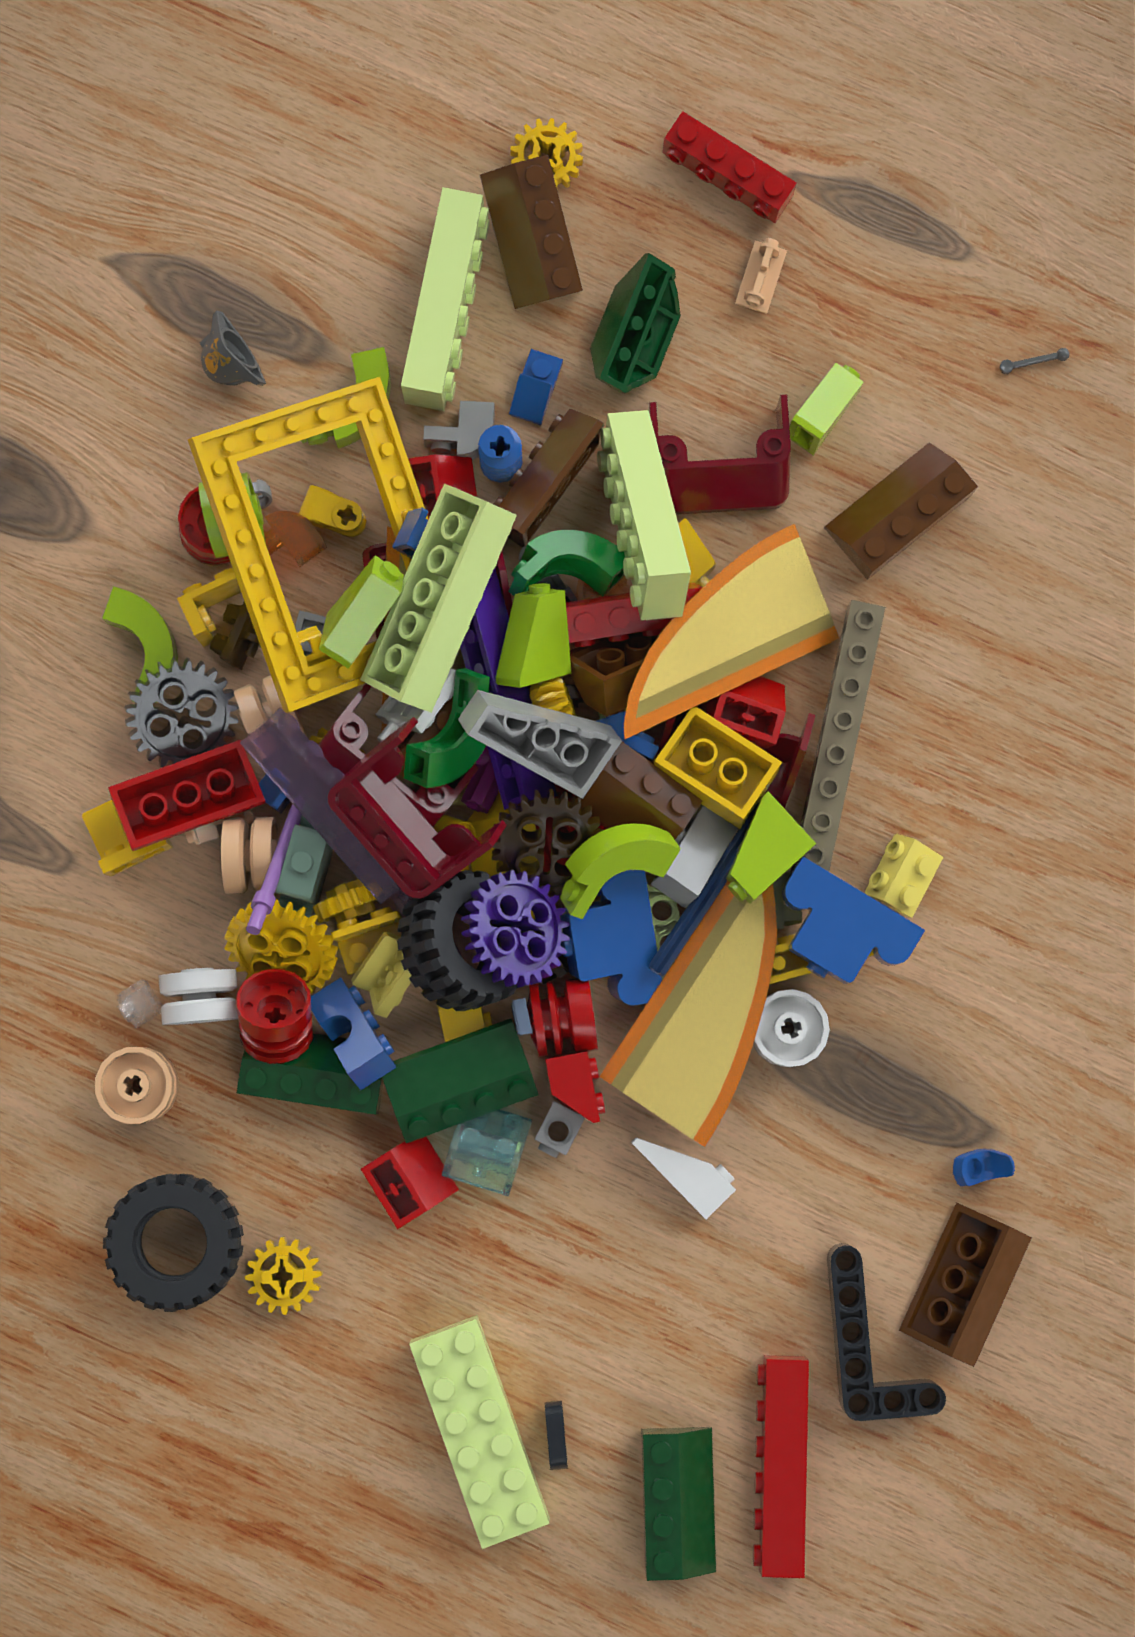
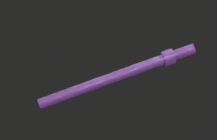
M302 779L262 887L256 891L251 903L253 911L246 930L253 935L260 933L266 915L270 914L276 901L274 893L280 879L295 824H300L306 800L312 792L303 783Z

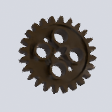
M537 789L534 791L533 800H529L527 796L521 794L520 806L510 801L508 803L510 814L506 812L499 813V821L503 819L507 826L493 846L495 849L492 850V860L498 861L496 863L497 873L514 870L515 874L527 872L528 879L538 876V887L549 884V891H554L555 895H558L560 899L562 889L565 883L572 878V874L566 865L557 863V860L570 858L585 841L604 831V829L598 828L600 826L599 816L591 817L592 807L590 805L580 809V797L569 802L567 791H564L560 798H555L553 789H549L547 797L542 798ZM552 817L550 870L544 872L546 818ZM527 824H536L540 827L538 830L531 832L523 829ZM565 825L575 828L570 833H563L558 829ZM526 856H532L538 860L528 864L521 859Z

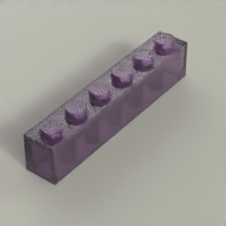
M281 707L255 727L240 744L377 901L382 904L401 888L339 819L328 803L329 791L344 774L339 769L331 766L325 759L320 746L305 736L300 730L298 721L291 714L285 713Z

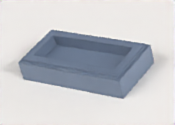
M526 999L513 1000L511 1008L517 1035L519 1037L532 1033Z

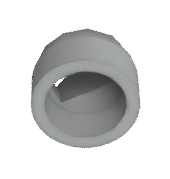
M257 479V482H252L255 494H262L258 496L261 509H264L271 504L272 493L270 486L265 481Z

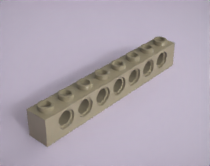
M851 600L847 606L800 824L805 832L816 842L803 857L828 872L831 866L886 608L856 600ZM798 861L791 867V871L794 870Z

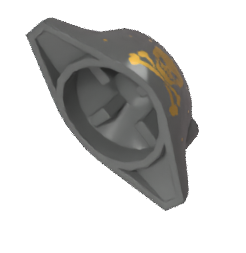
M216 310L213 314L210 334L200 342L203 348L201 363L205 374L212 381L220 384L238 385L244 382H251L255 385L263 386L266 384V381L251 350L224 313Z

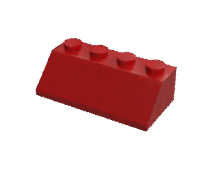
M241 740L108 787L112 803L132 852L266 803Z

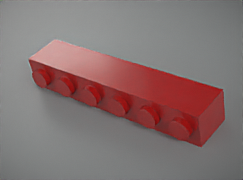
M764 1355L763 1364H757V1386H763V1400L756 1401V1421L762 1422V1436H756L755 1457L761 1458V1472H755L754 1491L755 1494L761 1495L760 1508H754V1530H760L759 1544H753V1566L759 1567L761 1577L805 1578L809 1360L806 1356Z

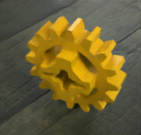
M539 118L536 119V127L533 129L527 124L524 125V136L521 134L514 136L515 143L518 146H511L510 155L516 157L511 160V164L525 160L524 154L528 145L532 151L528 159L541 156V152L545 153V155L548 154V156L553 154V160H549L557 190L560 183L568 188L570 186L569 176L578 178L579 169L576 166H583V156L578 155L583 151L582 143H575L577 140L576 131L566 133L567 123L563 122L558 128L555 127L554 118L549 119L548 125H543ZM568 151L570 157L567 165L564 167L561 158Z
M360 878L325 892L328 899L313 906L315 915L318 916L317 920L319 923L335 918L338 924L353 918L360 919L377 911L374 904L389 897L383 880L366 884L365 879Z
M282 1236L278 1246L270 1239L266 1241V1252L261 1248H257L254 1251L259 1258L258 1261L249 1260L247 1263L250 1268L254 1269L253 1273L245 1276V1280L254 1282V1286L248 1290V1293L254 1294L258 1292L260 1297L256 1304L259 1306L265 1301L268 1302V1312L270 1313L277 1306H281L282 1314L286 1315L290 1305H293L294 1309L298 1312L302 1310V1299L308 1303L314 1300L309 1293L310 1290L319 1291L321 1288L318 1283L314 1282L315 1278L323 1275V1271L314 1270V1265L320 1261V1258L314 1257L310 1259L308 1254L312 1247L309 1245L303 1250L300 1249V1239L298 1238L291 1245H287L286 1237ZM276 1253V1263L271 1269L262 1270V1266L267 1258ZM290 1253L298 1256L303 1261L305 1267L297 1266L291 1260ZM283 1264L286 1272L293 1275L286 1282V1286H284L282 1279L276 1278L275 1275L282 1269ZM307 1281L302 1292L292 1298L293 1286L297 1282ZM263 1284L271 1285L277 1291L278 1298L268 1293Z

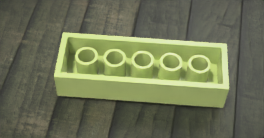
M442 187L401 382L405 404L445 411L446 402L453 401L456 388L453 368L459 369L461 365L463 349H461L462 340L460 336L466 337L470 319L467 303L473 304L476 292V284H474L475 274L473 272H480L483 252L481 251L482 241L480 239H487L490 219H488L489 208L484 207L483 195Z
M649 411L608 413L606 428H601L600 431L603 450L597 453V464L599 472L605 473V497L611 498L612 501L610 505L611 522L613 525L617 524L619 530L617 531V547L619 552L624 551L625 554L623 561L624 575L626 579H631L632 582L630 587L631 604L633 607H638L641 620L682 617L691 570Z
M444 483L404 576L402 591L389 611L362 674L361 681L400 702L432 713L462 641L469 629L474 613L483 597L484 590L497 564L506 539L511 532L516 514Z
M478 1315L411 1339L409 1345L481 1548L484 1549L548 1525L550 1516Z

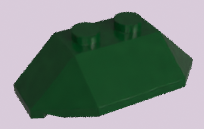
M645 253L615 285L590 347L596 379L620 393H627L657 377L681 317L678 291L674 281L676 279L675 269L650 253Z

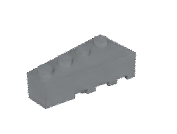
M480 690L476 691L458 718L466 733L472 738L582 799L622 742L611 725Z

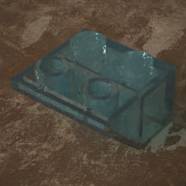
M499 1109L458 1124L449 1147L442 1176L509 1196L532 1119Z

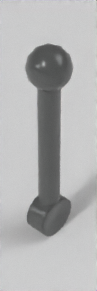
M1060 348L1056 353L1012 362L1007 359L1001 362L999 369L1003 374H1009L1013 369L1056 359L1065 361L1069 358L1070 353L1068 349Z

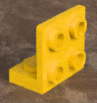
M233 568L217 573L214 576L215 580L202 586L201 583H196L185 588L182 591L183 595L177 598L194 636L203 647L211 644L213 640L211 632L217 630L206 608L241 592Z
M112 800L82 814L83 821L101 857V860L98 861L103 874L109 877L173 848L170 839H166L132 852Z
M386 907L370 913L372 918L370 920L360 923L357 918H353L336 924L338 930L331 932V935L338 943L348 975L357 972L383 932L401 936V932H398L399 919L403 918L399 911L393 912L390 907Z

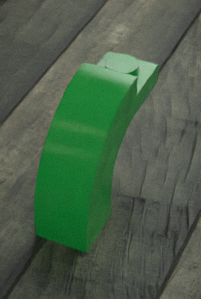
M557 530L545 533L527 544L520 562L511 573L514 579L508 592L515 596V594L529 591V585L537 584L545 577L565 574L584 581L603 597L624 577V551L619 552L617 545L584 531Z
M458 669L455 671L453 705L448 722L434 738L425 742L406 745L404 779L425 788L436 787L456 780L474 765L483 753L486 745L469 736L458 718L477 690L489 693L490 677L469 669Z

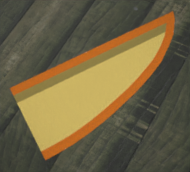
M795 524L763 539L732 561L684 606L682 617H674L649 649L628 695L624 719L625 739L839 639L838 632Z
M726 882L599 1076L703 1147L707 1145L737 1089L747 1064L766 1002L777 940L776 904L773 884L749 904L746 900L739 901L728 888L730 882Z

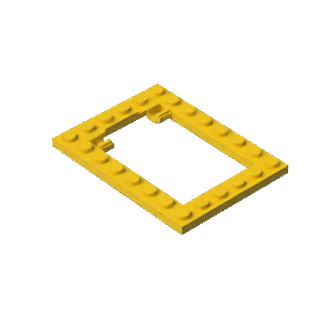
M380 377L187 439L284 713L292 712L365 684L360 679L377 640L367 643L353 664L346 668L319 650L322 634L318 630L317 625L296 632L237 462L356 422L396 538L408 511L421 507L425 509ZM401 553L407 570L412 559ZM302 642H309L312 649L310 654L304 655L301 646Z

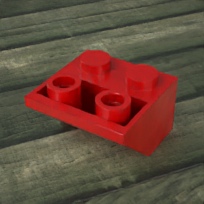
M434 454L408 458L425 509L428 510V519L431 516L444 483L478 498L472 457Z
M759 676L710 699L705 713L765 750L777 744L786 714L785 685Z
M581 1052L545 1059L552 1095L592 1123L600 1122L599 1114H605L606 1112L602 1092L595 1093L593 1079L599 1078L596 1058H589L588 1052Z
M427 1136L409 1143L404 1141L360 1169L397 1230L459 1190Z

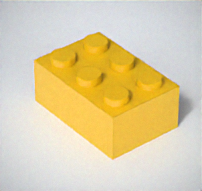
M696 706L689 710L654 761L656 767L701 799L703 806L741 829L778 774L782 764L780 760Z

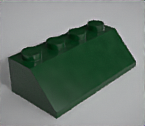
M512 1018L393 1061L396 1068L382 1076L406 1143L539 1095Z
M313 1033V1039L308 1049L298 1058L285 1063L269 1064L256 1060L244 1049L236 1093L377 1115L379 1114L384 1082L381 1077L360 1090L347 1074L334 1051V1048L346 1041L347 1038L337 1037L332 1041L327 1035Z
M712 1427L641 1429L646 1580H684L715 1573L716 1546Z

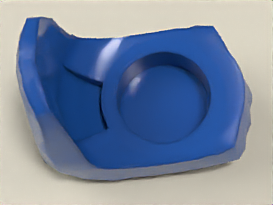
M976 1149L956 1157L953 1164V1175L959 1186H971L991 1179L1013 1176L1015 1171L1012 1157L993 1149Z

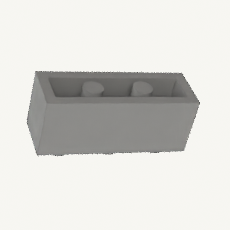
M701 804L685 829L675 839L681 850L664 878L656 875L651 885L686 908L701 893L738 828Z

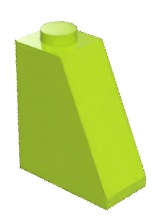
M837 363L834 364L792 419L790 439L813 456L860 392L864 382L859 379V373L847 365L842 367Z
M376 555L327 612L319 646L320 651L346 668L353 664L402 591L404 574L400 572L396 565L389 561L384 562Z
M539 583L529 585V591L515 594L496 673V684L521 688L572 673L565 590L550 589V584Z
M769 791L757 804L726 878L730 882L728 888L739 901L746 900L749 904L758 898L816 844Z

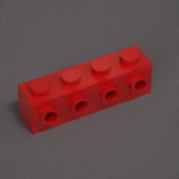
M684 111L681 112L664 138L662 153L668 159L691 170L702 181L718 187L729 198L745 204L761 218L768 219L776 224L794 196L797 182Z
M689 583L685 605L702 589V586ZM630 592L566 602L569 643L574 642L575 647L594 645L595 639L608 637L610 642L629 639L630 633L642 632L643 636L660 635L663 628L673 619L641 620L638 607H633L631 604Z

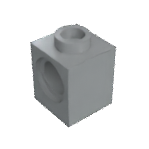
M554 1101L535 1137V1140L541 1142L538 1149L557 1158L559 1152L567 1155L585 1117ZM562 1121L568 1126L569 1133L563 1141H554L549 1137L548 1128L551 1123Z

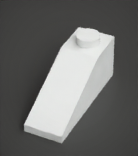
M639 1138L631 1141L705 1219L736 1191L731 1185L735 1178L721 1164L715 1168L708 1162Z

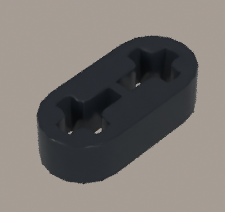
M562 1401L544 1402L550 1470L568 1469Z

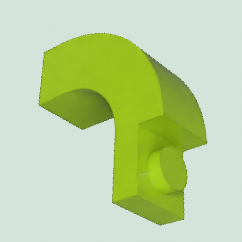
M384 347L351 354L356 384L380 377L389 401L391 377ZM355 422L301 440V442H308L309 445H318L327 442L328 437L334 436L337 447L342 448L355 443L361 437Z
M113 586L102 619L108 625L129 631L139 637L145 652L144 667L139 680L147 682L146 669L157 674L159 672L158 662H161L166 669L171 667L172 658H175L178 663L175 638L167 622L150 603L132 592ZM136 687L135 692L139 693L140 689Z
M633 823L608 828L589 838L570 856L565 865L571 872L572 878L565 883L560 899L570 915L583 919L598 892L610 878L627 870H643L664 878L681 848L668 831L651 825Z

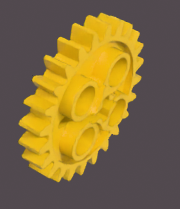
M276 899L270 914L266 915L258 935L250 934L246 930L253 911L251 902L248 903L245 910L240 908L236 916L232 917L224 939L227 940L224 949L231 952L228 958L229 961L239 962L236 972L246 971L248 973L245 980L251 975L266 969H283L293 972L306 982L310 994L314 992L316 986L323 988L325 981L330 980L338 960L335 957L338 947L332 945L334 941L332 935H324L328 926L326 924L318 926L315 924L318 918L317 915L309 918L305 916V907L294 911L292 902H288L284 908L281 907L278 899Z

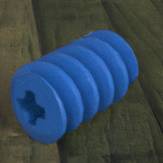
M494 425L483 432L478 442L480 467L483 474L494 482L510 481L523 464L520 437L511 427L505 425Z

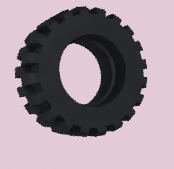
M470 870L460 871L428 896L412 898V900L408 901L402 912L406 917L399 919L398 932H401V938L397 939L398 951H402L404 957L403 960H400L403 969H408L411 974L409 980L415 988L420 987L423 990L421 994L430 1002L437 1000L436 1004L447 1010L451 1008L455 1011L474 1010L506 999L513 995L518 988L517 984L506 987L504 980L493 982V971L482 974L481 970L484 965L482 961L479 962L477 969L470 966L460 956L453 940L452 926L455 914L458 913L463 917L471 914L464 905L474 900L470 894L471 891L479 889L480 882L490 879V875L487 872L479 870L474 872ZM500 903L501 911L504 913V907ZM490 923L491 926L498 927V928L500 927V926H496L495 924ZM497 937L498 947L501 949V942ZM528 945V951L532 954L531 948Z
M184 1173L157 1176L127 1191L128 1194L124 1198L119 1199L113 1207L115 1211L111 1217H108L105 1226L108 1229L107 1237L103 1238V1249H107L108 1254L105 1263L107 1270L112 1269L115 1278L112 1280L118 1288L123 1287L128 1292L126 1296L133 1302L138 1300L144 1303L145 1308L151 1310L157 1308L164 1309V1312H176L181 1309L188 1310L211 1299L234 1276L238 1268V1260L243 1253L244 1246L241 1245V1236L244 1235L243 1226L239 1225L237 1219L239 1213L235 1205L231 1206L227 1200L228 1196L221 1189L218 1190L213 1187L212 1182ZM170 1208L183 1209L192 1213L203 1225L207 1237L206 1252L197 1267L186 1274L174 1276L160 1273L154 1269L147 1261L142 1249V1233L147 1222L158 1212Z

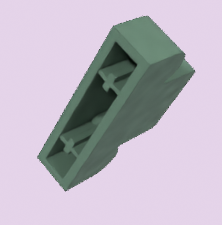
M309 795L306 800L300 825H294L276 893L280 895L278 901L281 907L285 908L288 902H292L294 911L305 907V916L308 918L315 915L313 906L319 903L341 825V820L330 808L329 803L321 798Z

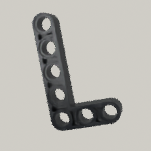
M839 1243L834 1245L827 1254V1267L841 1408L849 1418L855 1421L938 1414L946 1404V1396L943 1389L930 1379L873 1383L862 1257L859 1251L849 1244ZM841 1251H850L853 1255L852 1265L848 1269H839L836 1265L837 1255ZM847 1286L854 1287L857 1293L855 1301L849 1305L841 1304L839 1300L840 1291ZM849 1322H856L860 1328L859 1335L853 1340H845L842 1335L844 1325ZM852 1358H859L863 1363L861 1372L855 1376L846 1374V1363ZM926 1388H933L936 1392L935 1401L928 1406L921 1405L919 1401L920 1393ZM891 1391H898L901 1395L900 1404L896 1408H886L884 1405L886 1394ZM855 1394H863L866 1398L864 1408L857 1412L851 1411L848 1406L850 1398Z

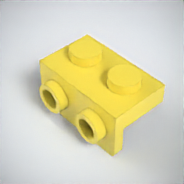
M895 834L887 844L885 854L876 871L871 875L865 894L873 899L880 900L902 915L913 918L943 857L914 838Z
M389 932L382 933L351 979L353 986L355 985L370 992L374 1014L385 1018L388 1017L395 1006L400 1004L404 992L411 984L409 980L411 974L408 969H403L400 961L404 959L402 951H398L397 939L401 938V936Z

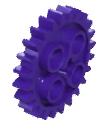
M514 870L503 874L499 873L490 876V879L480 882V888L470 893L474 900L464 905L471 914L461 917L463 922L470 925V929L461 932L463 936L471 937L472 941L465 949H475L477 953L473 957L472 963L482 961L484 965L481 973L486 974L493 971L492 981L504 980L506 987L517 984L519 988L529 984H536L542 982V978L553 975L551 969L561 965L557 957L567 953L560 943L570 940V937L562 933V928L569 926V922L560 921L559 917L566 910L565 908L556 909L555 907L559 896L549 897L547 894L550 890V885L538 887L539 877L535 876L528 879L527 872L525 871L515 874ZM500 903L504 907V913L501 911ZM531 910L535 915V921L531 916ZM490 923L495 924L496 926H500V927L498 928V927L491 926ZM531 930L539 931L542 935L537 934ZM497 937L501 942V949L498 947ZM528 945L531 948L532 955L528 951Z

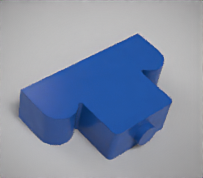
M805 857L798 861L782 890L783 900L790 909L795 911L807 909L809 911L790 943L789 950L807 961L808 965L806 968L821 978H825L828 974L843 984L853 982L872 949L874 950L875 958L881 964L895 966L903 963L910 957L925 932V929Z
M627 870L616 874L602 886L597 894L601 897V900L592 902L583 919L570 915L567 908H565L566 911L560 915L561 921L569 922V926L562 928L563 934L570 937V940L562 942L560 945L567 951L563 956L567 957L569 973L581 981L609 976L607 987L614 998L628 1005H640L648 1003L662 982V977L649 968L650 962L658 951L646 874L643 870Z

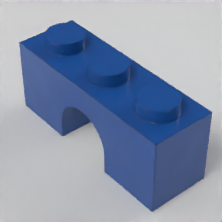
M340 977L311 996V1011L332 1041L344 1033L351 1032L347 1040L335 1047L334 1051L347 1074L357 1087L362 1090L396 1068L390 1057V1054L395 1051L384 1034L378 1037L375 1030L380 1025L369 1009L365 1012L362 1010L361 1005L366 1002L355 985L348 988Z

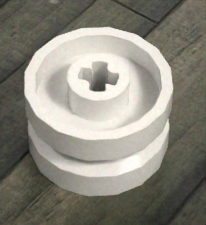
M195 968L181 970L179 973L159 975L160 994L166 997L182 996L183 1001L166 1003L161 1007L162 1025L194 1024L238 1019L236 999L216 998V993L230 992L238 987L236 969L214 970V968Z
M794 989L777 991L766 998L753 1046L758 1055L771 1064L783 1067L805 1065L818 1057L826 1046L830 1031L828 1016L820 1002L806 992ZM785 1022H790L794 1026V1032L791 1035L783 1034L781 1031V1027L785 1026Z

